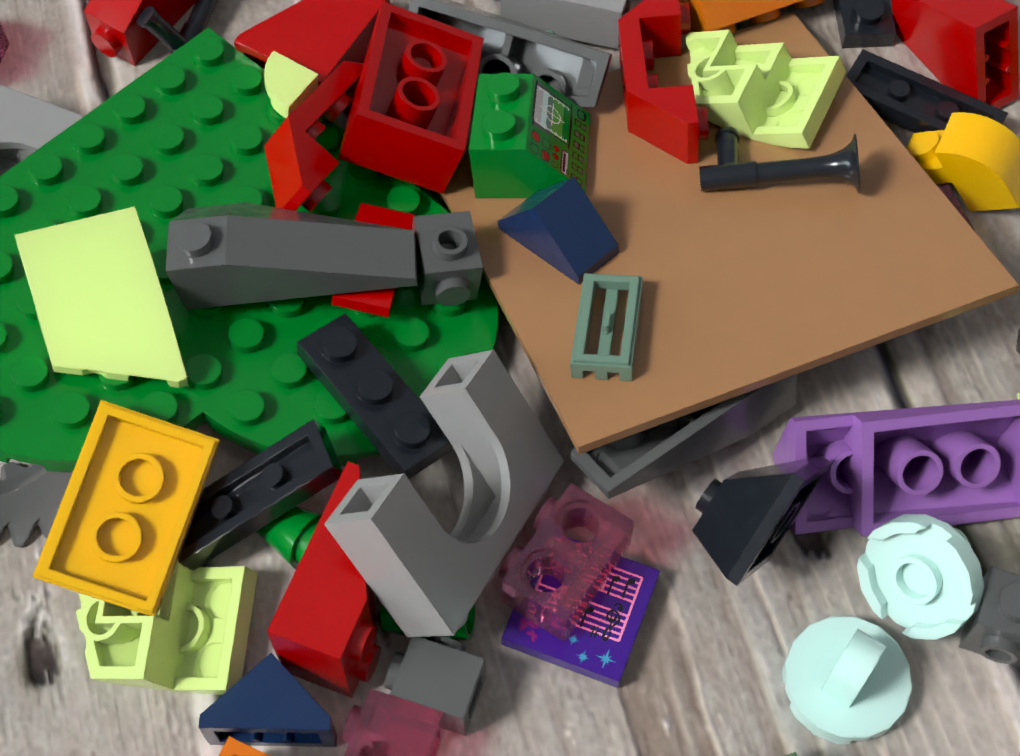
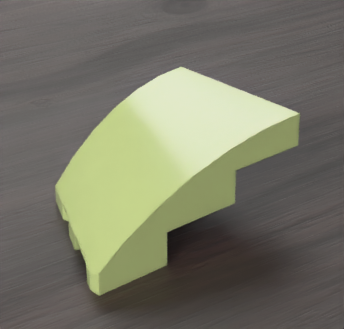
M730 30L688 32L685 38L690 51L691 62L687 64L688 76L692 82L691 85H693L696 107L706 106L708 121L720 127H733L739 132V135L751 140L781 147L810 149L846 74V69L840 56L791 58L784 42L737 45Z
M135 206L15 235L54 372L82 376L96 373L101 374L107 379L128 381L129 376L166 380L170 387L181 388L188 386L187 375L170 315Z
M177 561L157 617L147 616L79 593L82 608L76 611L79 629L86 638L85 656L90 678L99 682L140 688L223 695L243 676L258 573L246 566L199 567L192 571Z

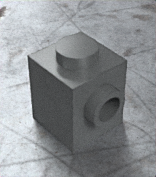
M470 211L413 216L412 230L416 234L417 288L421 306L432 304L455 306L465 301L477 300L483 265Z
M991 566L983 577L984 590L979 609L964 624L959 648L980 654L994 662L1010 664L1020 668V575Z
M431 636L429 640L421 637H411L406 653L396 652L394 654L385 678L384 688L391 690L390 698L394 713L466 736L486 679L485 658L465 652L466 648L464 645L446 636Z

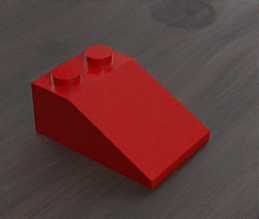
M382 1L346 121L338 159L443 194L465 152L484 38Z
M347 461L270 623L267 634L279 662L291 675L352 698L359 681L367 683L373 676L380 658L381 646L376 645L374 592L324 525L358 479H362L359 465Z

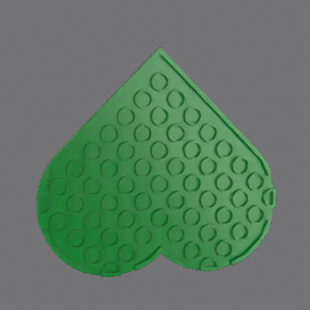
M208 27L0 176V461L9 463L10 459L25 463L44 465L46 471L73 472L100 401L104 400L193 431L205 423L224 438L257 454L314 419L326 429L340 465L345 466L347 461L358 464V459L381 454L297 355V341L346 313L423 403L420 398L421 394L448 358L494 349L498 328V301L482 272L477 300L465 301L455 306H444L441 304L421 306L417 286L399 287L389 317L331 305L333 295L186 310L166 273L169 221L188 208L242 202L276 207L264 145L286 119L277 113L271 105V99L267 94L264 83V69L243 53L237 51L234 46ZM325 117L320 120L327 128L316 141L340 163L325 179L332 186V189L314 209L309 212L301 205L296 211L354 221L361 203L406 212L416 216L449 213L412 183L338 159L344 131L334 123H330ZM135 206L170 315L187 375L188 386L181 388L170 387L166 380L129 376L128 381L107 379L103 375L96 373L82 376L54 372L15 235Z

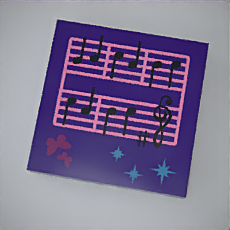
M545 529L502 634L501 645L618 688L658 581L660 570Z

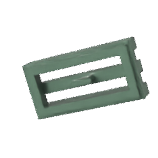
M584 273L570 362L571 378H583L584 371L595 372V379L608 380V373L610 372L620 373V381H632L643 295V276ZM596 289H606L598 354H587ZM629 290L621 355L615 356L611 355L619 291Z

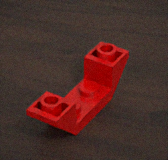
M643 0L618 20L619 62L628 132L686 164L698 163L699 140H708L706 106L696 107L693 85L658 88L657 74H647L648 71H654V58L681 56V34H688L691 31L689 3H679V0Z
M344 60L288 115L264 145L276 208L296 211L302 205L311 212L332 189V186L325 179L340 162L316 141L327 128L320 120L325 117L330 123H333L342 112L348 116L363 67L362 63Z

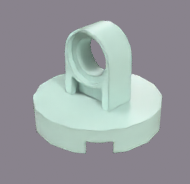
M903 514L885 522L873 530L867 538L869 541L867 542L866 551L859 556L857 564L861 591L872 611L878 617L884 619L886 616H889L898 625L907 628L902 634L913 639L937 640L955 633L979 609L984 590L981 565L967 537L961 530L953 528L948 523L927 514Z
M828 617L809 625L793 641L782 669V681L785 683V691L791 702L789 707L794 717L813 735L836 744H850L852 741H866L870 738L876 739L883 736L905 712L912 691L910 665L898 642L878 625L857 617Z

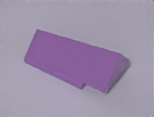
M1020 399L790 417L772 454L775 464L823 456L832 462L791 525L795 535L854 528L862 537L869 536L873 530L885 522L903 514H927L948 523L950 526L1020 517Z

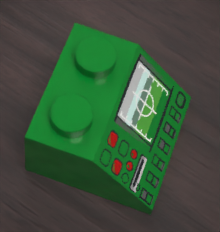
M533 73L479 74L469 145L475 198H529L538 190L572 177L576 178L586 194L590 114Z

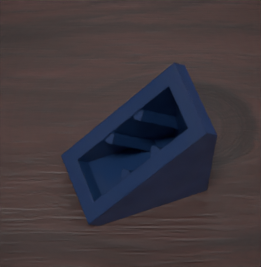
M575 177L538 190L498 220L499 230L578 285L583 282L584 273L593 274L619 253L618 243Z
M272 653L203 711L199 717L198 728L209 745H224L230 736L249 746H337V732L331 717Z

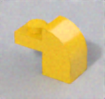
M956 112L951 114L945 130L913 133L906 149L935 184L953 183L970 212L1020 208V139L1006 126L982 115Z

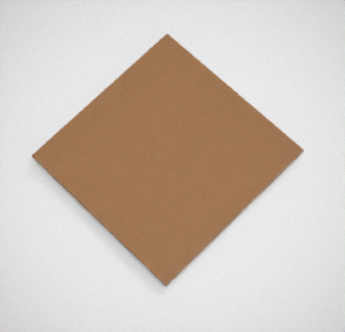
M794 12L736 30L732 33L737 45L784 42L791 58L829 56ZM688 47L681 48V56L654 58V71H648L647 74H657L658 88L692 84L687 64L691 63ZM620 69L607 72L597 107H581L590 114L591 121L586 195L619 245V253L593 274L643 276V295L632 381H620V373L610 372L608 373V380L595 379V372L584 371L583 378H571L570 362L582 283L578 285L498 229V220L527 198H475L469 155L473 116L470 118L465 152L444 193H441L451 213L470 211L483 265L482 272L578 454L1017 293L1019 284L846 75L837 90L810 149L775 146L739 135L738 156L739 162L756 161V163L818 157L832 154L845 148L852 141L853 135L856 134L860 194L848 182L833 178L765 183L754 187L701 192L699 166L718 165L715 133L722 127L708 121V140H699L698 163L686 164L628 132ZM596 289L587 354H598L606 289ZM629 290L619 291L611 355L615 356L621 355Z

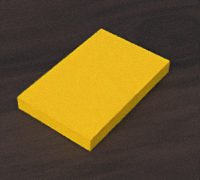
M101 400L32 577L147 616L157 617L217 454L220 440Z

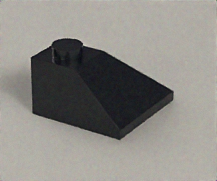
M823 456L811 457L739 471L722 482L714 479L709 484L696 504L695 509L700 511L702 515L692 531L726 579L738 586L770 560L830 467L831 461Z

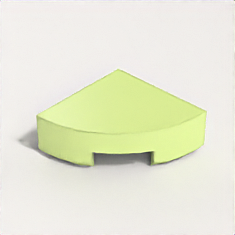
M273 51L267 59L264 70L265 88L271 99L272 107L282 117L287 118L318 87L319 74Z

